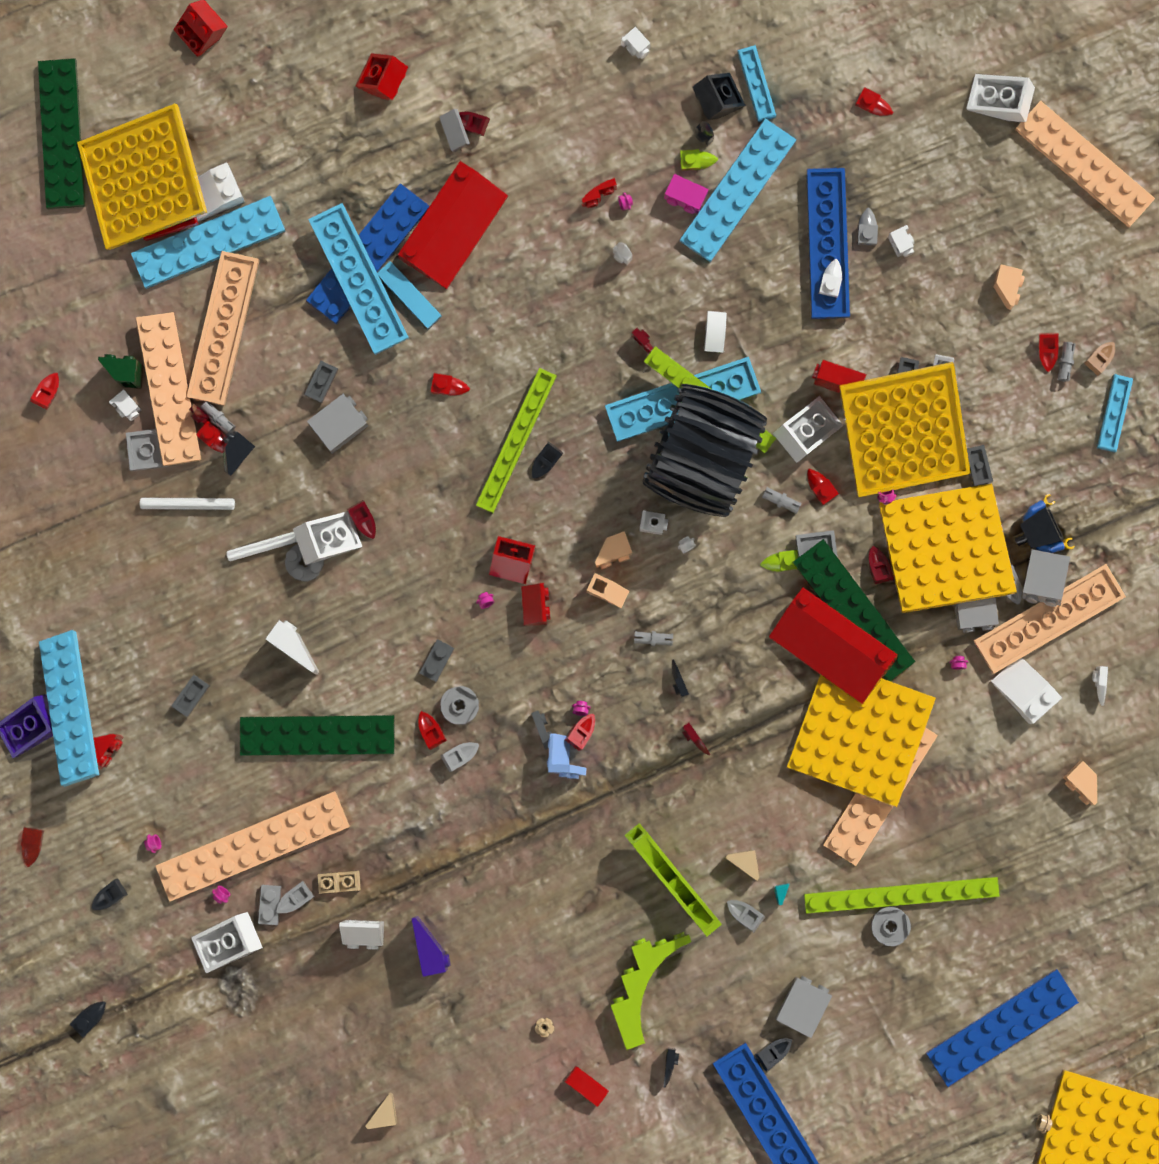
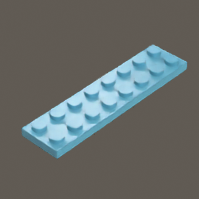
M765 119L683 234L680 242L711 263L797 139Z
M268 196L132 252L131 255L144 287L147 289L220 259L222 251L235 253L286 232L272 197Z
M343 203L308 219L374 354L376 355L409 339Z
M749 357L694 375L711 389L730 395L738 400L761 393ZM669 383L605 405L617 442L666 426L668 422L665 421V417H670L673 412L669 408L671 404L676 405L677 401L674 400L675 395H680L677 392L679 388Z
M74 630L39 641L60 783L64 787L99 775L77 633Z

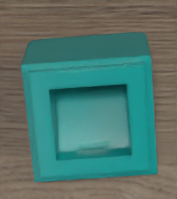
M789 883L774 886L776 902L779 906L783 905Z

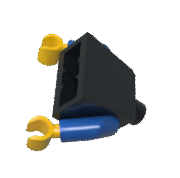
M1047 494L1042 500L1031 505L1023 516V522L1020 524L1023 532L1014 536L1018 546L1028 542L1031 549L1036 548L1037 551L1055 553L1064 549L1070 550L1075 547L1067 545V541L1072 540V538L1064 539L1049 508L1055 501L1052 503L1047 502V498L1051 496L1050 494Z

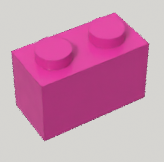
M674 174L665 192L664 199L672 206L679 205L690 214H694V212L698 214L708 195L709 189Z

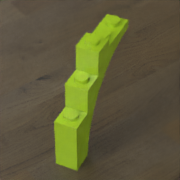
M640 823L624 835L706 936H709L722 925Z
M684 932L673 935L674 939L666 941L665 938L656 941V946L653 947L650 940L646 941L645 938L634 941L635 945L631 946L639 968L635 970V967L623 970L624 974L621 975L628 998H625L623 995L613 999L614 1003L610 1004L626 1050L645 1044L641 1029L640 1012L647 983L655 969L666 957L678 948L692 942L689 934L685 935Z

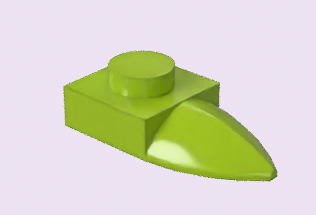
M699 149L680 150L681 171L705 169L718 161L715 155L699 151Z
M798 550L772 554L764 559L760 566L775 572L798 570L792 563L798 558Z

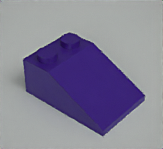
M47 694L31 698L0 721V736L12 758L20 756L53 737Z
M418 916L411 918L422 976L446 972L448 967L451 966L449 954L445 955L444 949Z

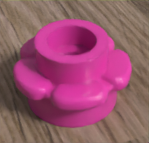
M623 192L621 196H618V202L622 211L631 210L633 200L630 194L626 195Z
M894 490L879 492L877 499L885 505L892 503L896 498Z
M484 592L478 596L476 604L481 609H486L494 604V595Z
M954 656L953 660H950L949 663L951 664V669L963 670L967 669V663L969 662L965 660L964 656Z
M576 701V704L572 705L573 714L587 716L591 707L585 701Z
M150 834L147 835V840L144 842L145 847L148 851L156 853L162 847L161 840L156 834L152 836Z
M218 886L212 890L214 894L213 899L220 904L228 902L231 894L226 888Z

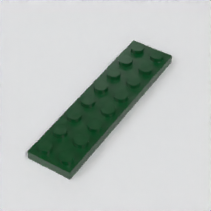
M72 58L38 61L46 208L85 207L83 163L77 142L81 141L77 60Z
M824 539L792 562L820 600L897 654L896 661L882 679L891 681L916 662Z
M395 715L240 717V756L395 754Z

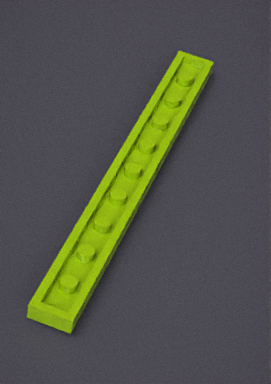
M998 877L807 893L804 894V902L807 914L1000 897Z

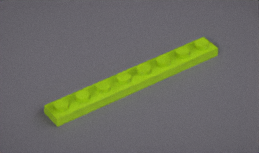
M654 346L643 361L677 388H680L682 384H691L711 389L656 346ZM767 430L764 433H760L759 436L763 438L762 442L756 444V447L763 453H766L777 439Z
M539 368L478 499L477 507L494 514L557 375Z

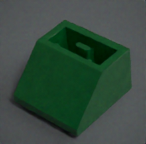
M104 354V357H98V361L121 387L142 388L143 366L135 357L123 356V358H116L112 354Z

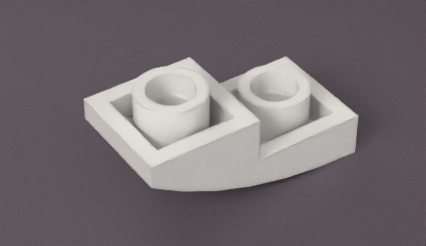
M707 311L704 351L723 353L726 312Z

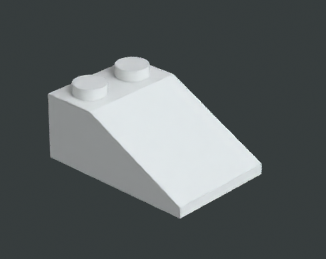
M975 74L967 110L1007 121L1026 122L1035 87L1031 80L1025 77Z
M227 162L208 170L198 177L207 213L197 216L198 222L245 202Z
M819 396L773 434L797 463L839 430L843 424Z
M348 511L305 522L293 528L305 565L362 547L354 522Z
M279 620L266 640L317 675L319 670L300 634L296 632L297 627L286 620L284 623Z
M1023 658L1008 665L991 680L994 686L1028 724H1034L1062 699L1057 691Z
M248 912L229 918L191 937L206 973L263 948Z
M345 920L340 922L342 944L347 945V948L359 949V945H367V949H378V946L383 945L384 921Z

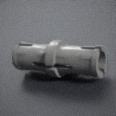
M1063 342L1057 380L1063 382L1070 381V372L1072 365H1074L1075 343Z
M205 402L200 407V410L209 417L211 423L220 427L226 434L229 431L233 432L236 428L224 416L222 411L219 412L209 402Z
M769 487L766 488L762 496L763 499L765 498L777 504V507H784L797 514L802 504L787 497V494L778 493Z
M635 631L634 636L642 637V639L634 638V644H651V646H655V644L673 645V641L665 640L673 639V634L656 633V631H652V633Z

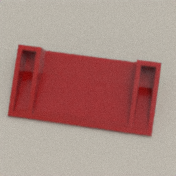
M460 161L398 253L399 259L447 290L509 196L479 172Z
M804 587L793 599L769 635L770 639L862 705L897 659L895 652Z

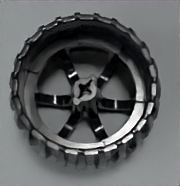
M682 384L677 391L680 395H675L674 400L677 401L676 405L671 404L669 408L673 411L671 416L665 417V421L668 422L665 430L660 429L659 433L663 434L660 443L655 442L654 444L657 447L656 454L650 455V459L653 462L652 465L647 464L646 470L649 473H644L642 484L661 497L687 509L708 515L727 517L733 510V507L730 505L737 503V499L734 498L735 495L742 492V489L739 488L741 482H746L748 477L744 476L747 468L753 467L750 460L752 455L758 454V450L755 447L757 443L762 442L763 438L759 435L765 432V427L763 426L767 424V417L748 404L725 393L706 387Z

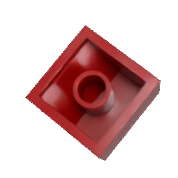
M371 53L355 87L381 99L393 100L398 93L402 80L406 76L408 66L393 55Z

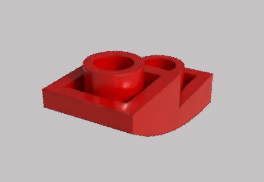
M615 178L607 180L590 190L582 198V206L588 208L596 207L601 202V194L607 196L614 193V190H617Z
M577 1066L574 1067L564 1081L596 1107L601 1104L609 1090Z

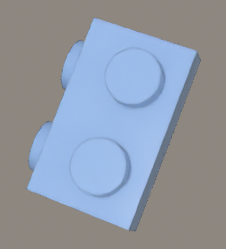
M550 734L548 740V772L559 774V777H567L569 779H579V775H586L585 767L569 765L570 744L565 741L567 736Z

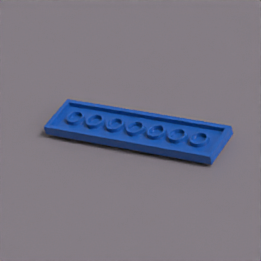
M845 168L807 169L811 319L850 318ZM835 259L839 261L842 271V281L837 298L819 294L825 269Z
M401 183L359 234L377 273L430 207ZM332 268L306 299L309 304L335 324L340 321L351 307Z
M1055 969L930 1049L926 1054L946 1086L949 1087L1079 1002L1058 969Z
M746 1042L713 1062L714 1067L773 1164H819Z

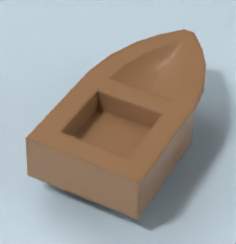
M1108 342L1099 346L1084 362L1097 376L1112 361L1115 354V343Z

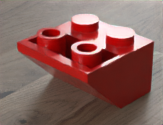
M200 0L187 6L173 30L191 51L199 57L220 40L228 26L205 0Z
M498 536L489 575L526 585L536 549L535 545Z
M544 583L521 586L524 626L547 625V620H551L550 607H546V601H549L548 587H544Z
M109 734L93 738L98 769L107 768L111 763V755L114 751L117 752L123 744L121 740L124 737L122 735Z

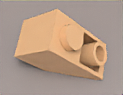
M1001 264L997 269L993 287L1006 308L1011 310L1019 302L1020 294H1017L1024 282L1023 270Z
M625 531L606 538L595 561L596 568L601 567V569L612 566L611 562L618 560L621 563L630 559L629 556L632 555V550Z
M595 573L588 586L587 593L622 608L629 590Z
M1079 761L1063 777L1066 780L1065 785L1072 791L1076 790L1080 794L1079 799L1083 803L1095 805L1097 803V774L1084 761Z

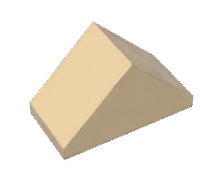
M755 850L727 854L725 856L728 861L758 881L759 872Z
M389 1093L365 1126L367 1129L397 1124L392 1093Z

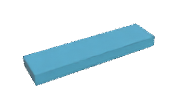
M756 45L737 50L757 121L761 122L765 119L776 118Z
M391 261L377 273L379 278L427 329L442 317Z
M1117 374L1113 375L1097 444L1098 449L1117 452L1133 378Z

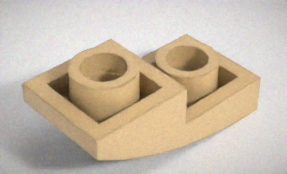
M359 871L318 874L319 894L361 890Z

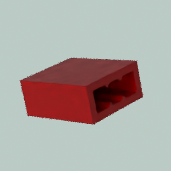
M822 360L821 364L816 365L812 378L815 379L814 385L840 393V385L864 381L867 374Z

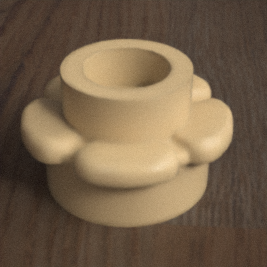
M541 1018L536 1022L535 1032L540 1034L541 1037H548L549 1034L553 1033L554 1026L550 1019Z
M1040 1114L1036 1121V1129L1040 1130L1041 1133L1050 1131L1052 1126L1050 1116L1048 1114Z

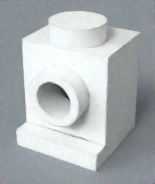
M636 27L621 39L623 48L627 45L628 52L632 56L636 55L638 59L645 58L650 52V42Z
M907 225L891 232L888 236L897 257L902 255L907 257L914 253V240L911 234H907L909 229Z
M122 390L109 401L114 408L118 406L116 411L122 418L126 416L130 421H133L139 416L138 412L141 409L125 390Z
M643 510L640 532L662 535L663 530L667 531L668 519H665V514ZM656 519L658 524L652 525L651 520Z

